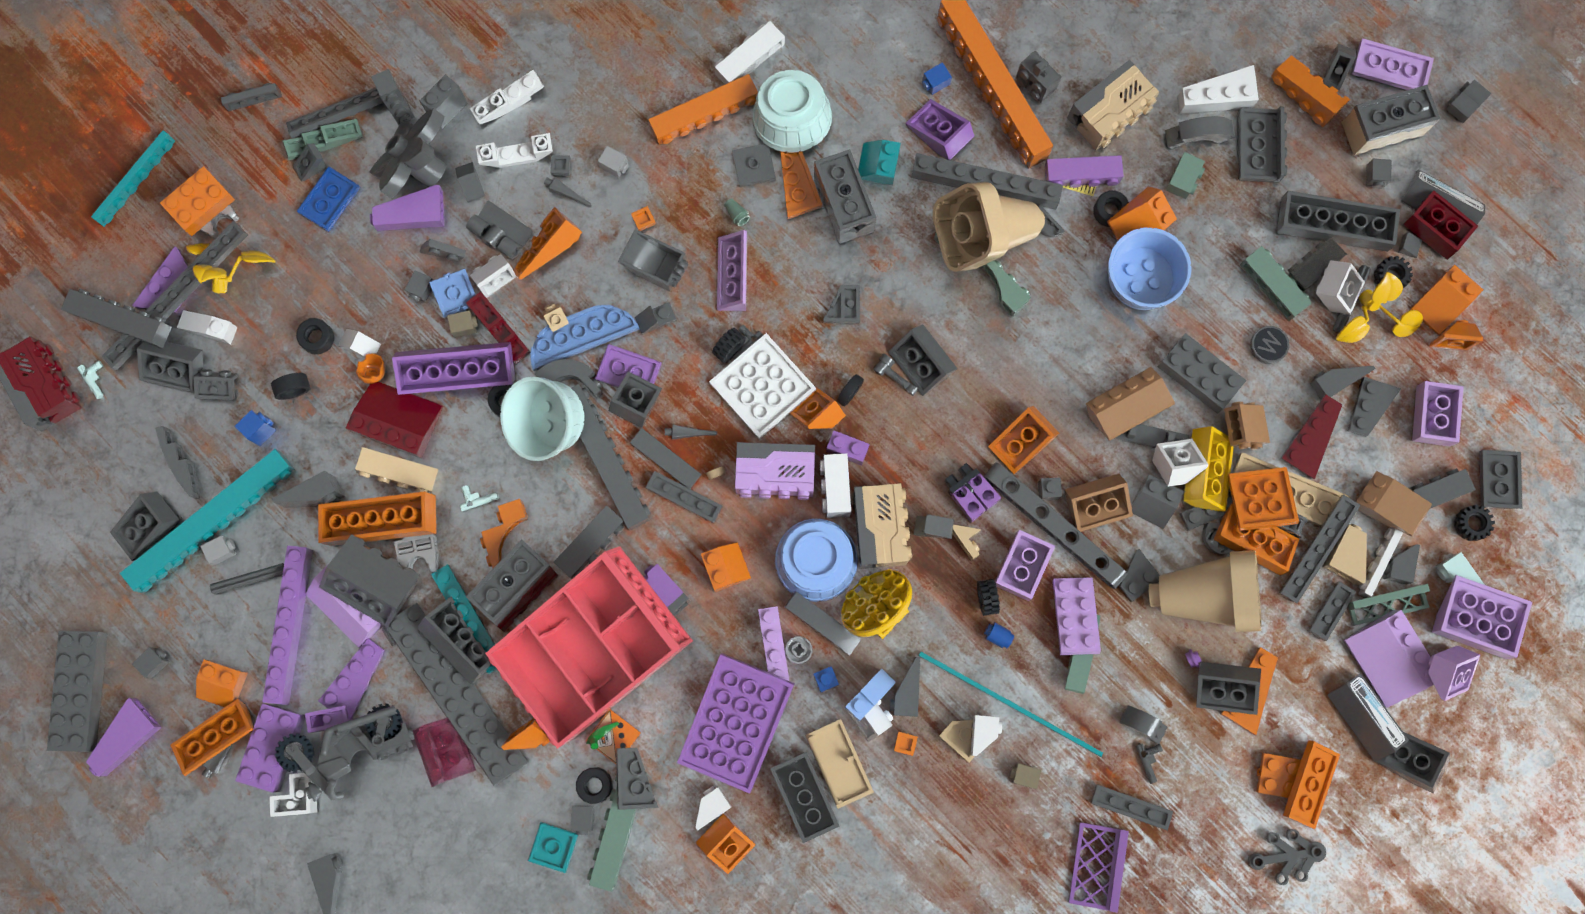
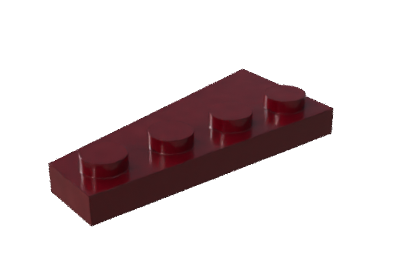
M1325 394L1281 459L1315 479L1342 404Z

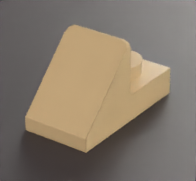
M953 525L952 534L970 560H974L980 555L978 552L980 549L974 541L971 542L969 539L979 533L981 529Z

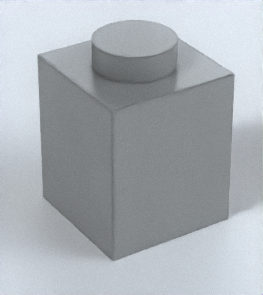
M606 146L598 159L601 169L618 178L621 173L624 174L629 165L625 155Z
M222 535L200 546L207 562L212 565H217L236 555L234 551L236 547L232 539Z

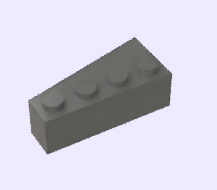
M451 596L427 614L417 629L472 684L487 671L491 663L480 642L475 640L474 632L464 622L463 614L460 610L456 609L455 601Z

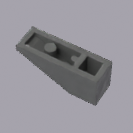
M1374 366L1331 369L1326 373L1321 371L1313 376L1315 380L1310 385L1320 399L1325 394L1332 397L1376 368Z
M915 657L894 695V700L890 699V711H893V716L918 717L920 657Z
M334 853L307 863L323 914H336L342 863L340 858L336 857Z

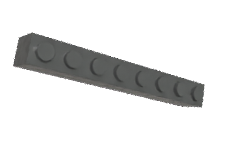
M916 153L911 178L955 188L967 183L989 182L996 188L1000 196L1033 202L1037 206L1040 204L1042 207L1055 210L1059 205L1063 185L920 153Z
M577 384L571 387V389L578 395L584 411V427L580 437L627 528L631 531L650 521L648 515L651 513L646 504H641L639 499L642 495L637 487L633 488L631 484L633 478L629 470L624 471L622 465L625 463L620 453L615 454L613 448L616 445L611 437L607 438L605 434L607 428L604 422L598 421L596 415L599 413L595 405L589 404L587 399L590 396L586 388H581Z

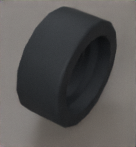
M305 373L287 374L271 382L274 397L278 400L292 399L304 395L311 389Z

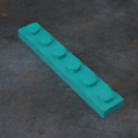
M162 130L93 213L91 218L104 227L112 221L115 213L125 205V201L129 196L136 192L139 184L149 176V172L153 167L158 165L163 155L173 147L175 140L168 133Z
M447 564L431 575L445 600L452 596L456 609L461 611L467 627H470L474 632L475 640L480 642L485 652H487L495 643L472 603L466 598L467 595L450 565ZM491 664L487 669V673L492 674L497 668Z

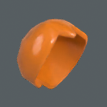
M366 354L363 361H358L356 374L359 380L367 384L380 381L386 371L382 357L378 354Z

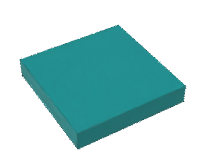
M540 822L528 861L566 873L579 835H576L575 832Z

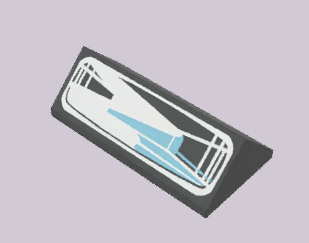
M1419 169L1401 202L1416 209L1434 190L1476 224L1485 215V204Z
M1361 673L1327 694L1374 762L1396 752L1409 741Z

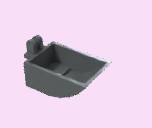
M636 229L618 260L621 265L634 274L669 292L672 287L675 288L688 267L685 252Z

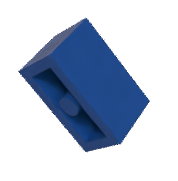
M253 410L249 411L234 426L249 441L258 446H261L276 431L272 426L274 422L260 411L256 413Z

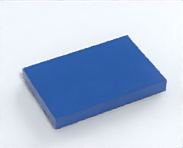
M328 166L297 212L329 232L361 187Z

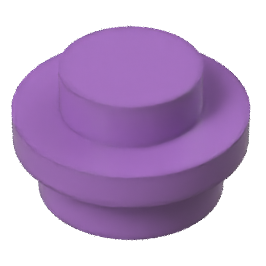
M1189 649V652L1185 653L1191 668L1195 666L1197 668L1200 667L1199 663L1202 661L1198 652H1193L1192 649Z

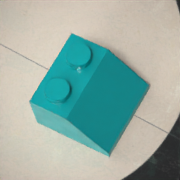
M883 139L863 143L858 167L861 179L893 185L901 143Z

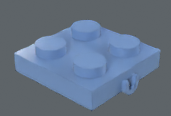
M465 268L451 274L449 272L444 274L443 277L429 282L444 318L447 315L466 311L465 309L469 308L466 302L476 295Z

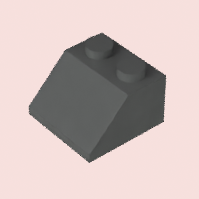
M627 372L611 399L608 411L643 428L662 388Z
M1149 474L1144 478L1131 505L1132 513L1164 529L1177 509L1184 491L1174 486L1168 487L1164 481Z

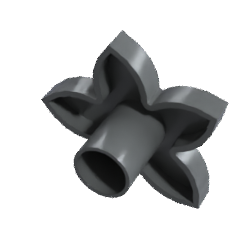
M433 108L427 111L414 125L409 121L401 122L394 136L387 143L386 152L369 171V173L380 180V191L389 198L393 199L410 175L427 187L434 186L443 176L446 163L434 155V148L429 145L438 133L445 117Z

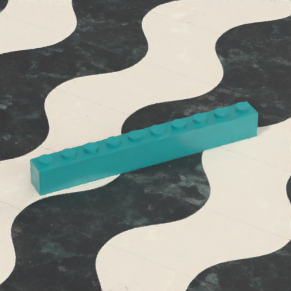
M274 449L120 572V575L133 591L139 593L148 591L156 580L167 576L171 568L182 564L186 556L197 552L202 543L213 539L217 531L225 529L230 525L232 519L244 514L248 506L259 502L263 494L271 492L276 488L278 482L290 477L294 467L280 451Z

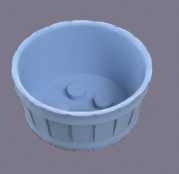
M1140 228L1121 237L1113 247L1108 262L1109 284L1114 295L1123 304L1138 310L1160 308L1176 300L1185 291L1191 277V261L1184 245L1174 235L1157 228Z
M824 519L804 520L792 526L780 539L775 553V568L783 586L791 594H794L796 591L812 602L827 601L843 593L852 583L858 566L857 550L850 535L841 526Z

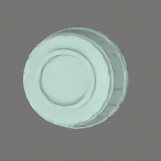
M785 70L770 76L761 85L753 108V126L758 137L767 146L781 152L794 153L805 151L820 143L823 137L827 135L832 123V111L822 86L814 77L799 70Z
M526 377L515 382L506 392L501 405L500 420L505 439H507L509 446L519 456L531 461H542L570 448L578 440L584 427V411L578 395L564 383L542 377Z

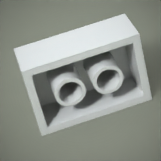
M847 454L824 455V459L820 460V475H824V480H821V493L825 494V499H822L823 513H826L827 518L850 517Z

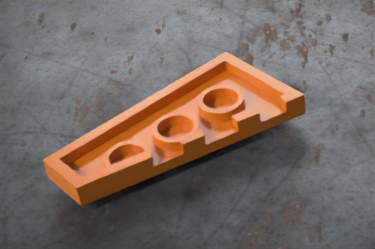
M780 151L787 219L822 208L823 204L803 152L789 153Z
M1262 647L1257 649L1248 665L1251 668L1261 669L1257 715L1221 711L1220 713L1253 735H1256L1278 659V657Z

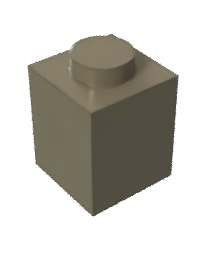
M470 310L447 315L450 331L454 338L477 333L478 320L476 315L473 316Z
M1016 763L1015 767H1011L1009 778H1012L1011 783L1037 789L1041 769Z

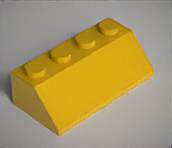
M1213 426L1192 429L1191 439H1193L1204 456L1208 467L1185 484L1183 501L1196 508L1225 512L1229 489L1227 476L1231 472L1234 446L1230 445L1228 435Z

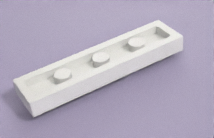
M1393 527L1388 528L1384 535L1386 539L1383 545L1381 544L1376 551L1377 557L1375 561H1372L1367 569L1369 573L1365 583L1359 585L1360 591L1358 595L1364 598L1373 595L1403 532Z

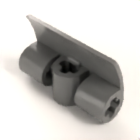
M489 200L478 216L473 215L466 225V228L480 237L488 247L499 250L511 259H514L520 253L533 232L532 229Z

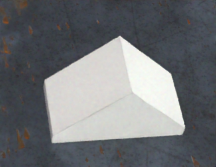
M346 329L338 346L365 357L366 354H377L381 344L359 331Z

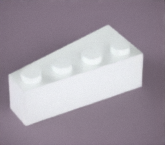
M1254 65L1182 88L1177 96L1179 113L1253 108L1259 100Z

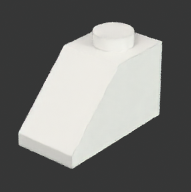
M973 716L970 756H977L998 738V734L1002 733V722H999V717Z
M712 786L703 792L705 796L701 798L696 822L697 830L732 807L719 787L714 789Z

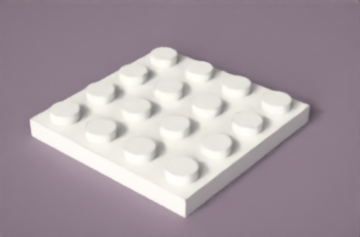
M767 333L709 381V384L758 439L763 437L816 391V387Z

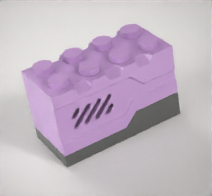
M737 442L736 494L740 495L741 498H751V494H759V498L769 499L771 495H778L779 499H790V496H798L799 500H809V497H813L815 445Z

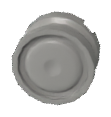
M801 636L791 638L785 648L787 658L794 664L806 663L811 658L813 652L810 641Z

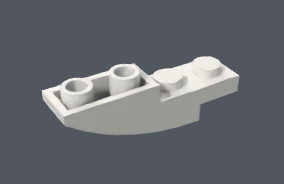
M532 70L504 90L499 88L471 107L470 110L479 124L489 122L531 100L530 96L542 89L544 85L537 73Z

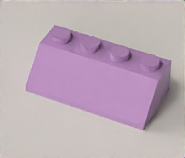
M325 567L313 579L306 595L360 648L383 625L319 588L326 570Z

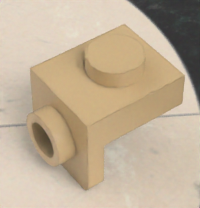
M552 303L544 308L545 310L542 313L551 331L554 332L569 323L559 303L556 305Z

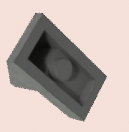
M311 143L307 144L293 165V168L300 180L305 181L325 170L327 166L315 144Z
M669 302L653 309L651 306H648L635 317L642 335L677 321Z
M929 514L926 517L916 516L914 535L952 539L954 519Z

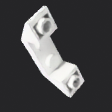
M550 133L531 136L532 142L499 148L496 147L495 143L477 145L479 165L503 168L537 162L553 152Z

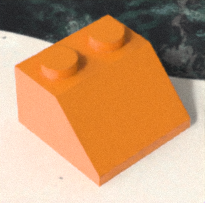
M738 542L701 553L715 592L751 579Z
M204 659L196 678V698L226 707L239 698L248 673Z
M724 813L695 842L704 854L727 874L756 845Z

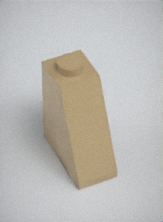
M1349 524L1330 552L1323 567L1358 586L1366 581L1367 533L1361 531V527Z

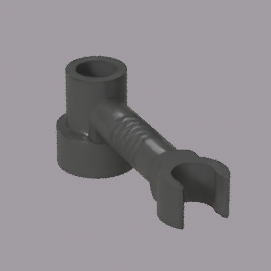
M883 353L873 370L880 376H883L885 373L914 396L918 388L893 371L891 367L895 361Z

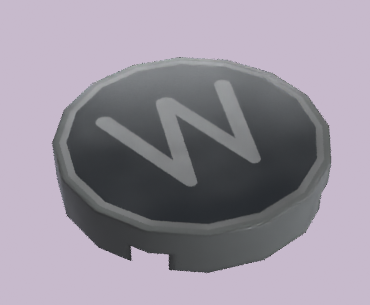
M1275 326L1260 328L1250 341L1254 357L1266 364L1281 361L1287 355L1290 348L1286 333Z

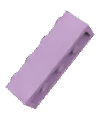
M778 606L758 609L768 673L789 681Z

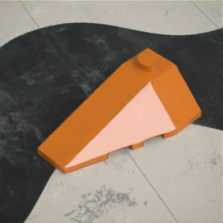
M556 207L542 221L540 225L542 230L537 237L533 236L530 250H526L513 270L521 280L571 247L580 238L582 231Z

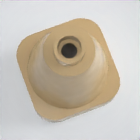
M989 182L964 184L940 197L933 207V222L944 262L950 270L955 272L977 269L1002 257L1007 250L1036 238L1045 224L1044 214L1035 203L1000 196L996 188Z
M1256 550L1232 551L1228 557L1160 575L1159 583L1149 584L1150 606L1161 607L1162 615L1233 626L1236 632L1261 631L1262 622Z

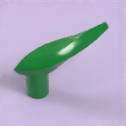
M615 722L598 728L588 737L586 744H590L591 749H597L599 746L598 740L620 724Z

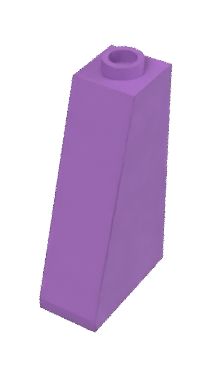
M434 185L372 207V214H370V223L377 231L444 227L443 190L440 185Z
M137 698L126 700L86 762L90 766L89 770L93 775L98 777L108 776L162 728Z

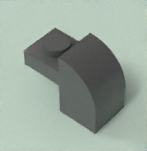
M1129 705L1120 721L1128 729L1142 734L1157 744H1160L1167 729V726L1158 718Z

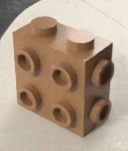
M1234 402L1231 404V407L1224 409L1228 439L1231 446H1239V449L1251 447V450L1263 448L1264 444L1270 443L1264 406L1255 405L1254 402L1246 404Z

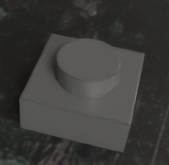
M551 155V175L570 176L571 157L569 155Z

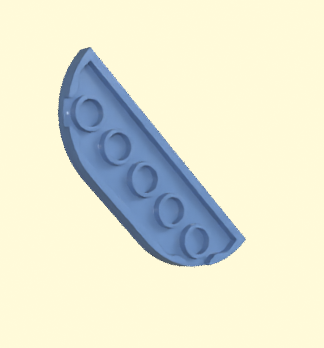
M612 305L593 306L567 316L566 318L569 323L553 332L549 325H547L537 335L530 355L533 371L539 370L550 362L569 358L640 330L639 326L628 312Z

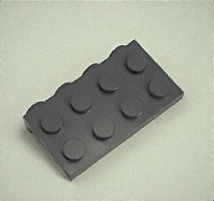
M1280 106L1278 109L1240 108L1238 110L1239 181L1279 183L1287 175V165H1285V158L1287 157V148L1285 147L1287 113L1284 112L1283 106Z

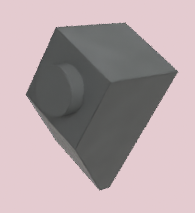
M1337 44L1323 79V83L1326 86H1333L1340 90L1356 58L1355 49Z
M1420 545L1409 546L1393 556L1383 573L1384 580L1405 585L1414 583Z

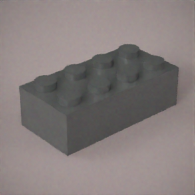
M1186 333L1157 366L1217 414L1226 407L1246 382L1242 376Z
M807 752L770 768L803 843L840 827Z

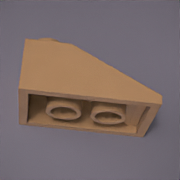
M1378 471L1374 473L1356 503L1361 505L1358 509L1359 512L1411 537L1432 506V503L1397 480Z

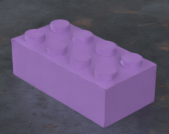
M262 703L235 781L273 793L280 792L287 771L277 762L275 748L279 746V741H283L284 736L288 738L290 737L289 734L293 733V735H296V733H301L306 718L305 715ZM287 753L286 759L289 758L291 761V757Z

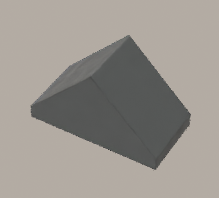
M473 162L455 168L457 179L467 202L485 196Z

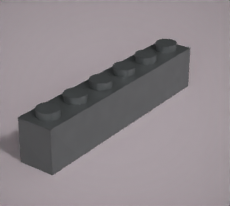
M80 288L78 291L69 289L61 310L155 346L164 347L172 328L165 324L166 320L154 316L152 319L150 314L140 310L138 313H135L136 309L124 305L123 308L119 307L120 303L110 299L108 302H105L104 297L96 294L93 297L89 296L90 292Z

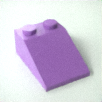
M932 99L906 122L907 127L932 150L947 160L952 159L974 137L970 121Z

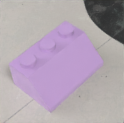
M1457 645L1432 655L1428 663L1430 666L1428 673L1442 700L1446 701L1469 690L1480 654Z

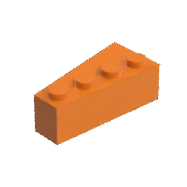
M1292 55L1271 75L1274 83L1281 86L1286 91L1288 97L1294 99L1300 108L1307 112L1316 124L1322 127L1328 124L1351 100L1347 96L1342 98L1338 95V90L1335 87L1331 86L1329 88L1323 83V78L1319 75L1310 74V69Z

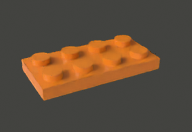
M1308 740L1283 816L1309 828H1316L1340 757L1339 753L1315 741Z

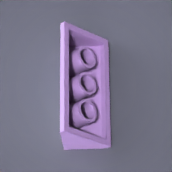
M746 230L718 238L717 310L746 311Z

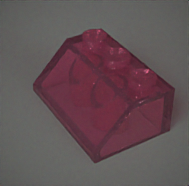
M447 718L425 724L413 730L431 787L476 771L468 748Z

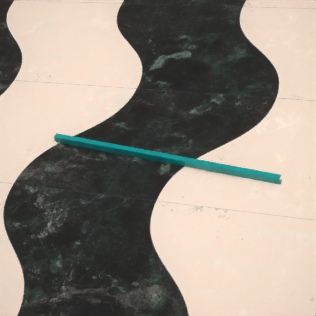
M920 652V654L918 655L919 657L927 660L928 662L936 665L937 667L945 670L946 672L954 675L955 677L963 680L964 682L972 685L973 687L981 690L982 692L990 695L991 697L999 700L1000 702L1008 705L1009 707L1017 710L1018 712L1026 715L1027 717L1035 720L1036 722L1044 725L1045 727L1053 730L1054 732L1062 735L1063 737L1071 740L1072 742L1080 745L1081 747L1089 750L1090 752L1098 755L1099 757H1102L1103 752L1099 751L1098 749L1090 746L1084 741L1072 736L1071 734L1063 731L1062 729L1054 726L1053 724L1018 706L1012 701L1000 696L999 694L991 691L990 689L955 671L954 669L948 667L940 661L935 660L934 658L926 655L923 652Z

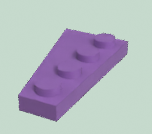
M368 638L318 701L327 709L346 705L348 719L352 720L385 650Z

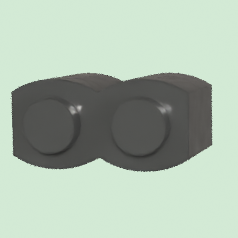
M1475 79L1471 83L1467 81L1460 89L1462 93L1459 96L1455 94L1448 101L1450 105L1446 110L1462 123L1492 94Z

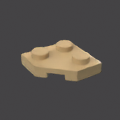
M973 720L951 721L939 737L970 763L975 757L970 756Z

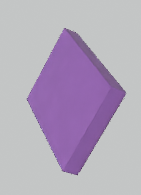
M608 344L595 379L618 388L627 372H630L654 384L662 362Z

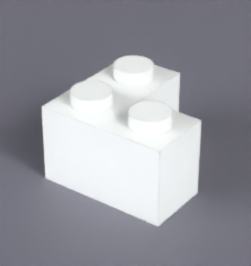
M305 773L289 774L290 795L270 796V817L317 813V801L314 802L313 799H308L305 789L309 787V782H313Z

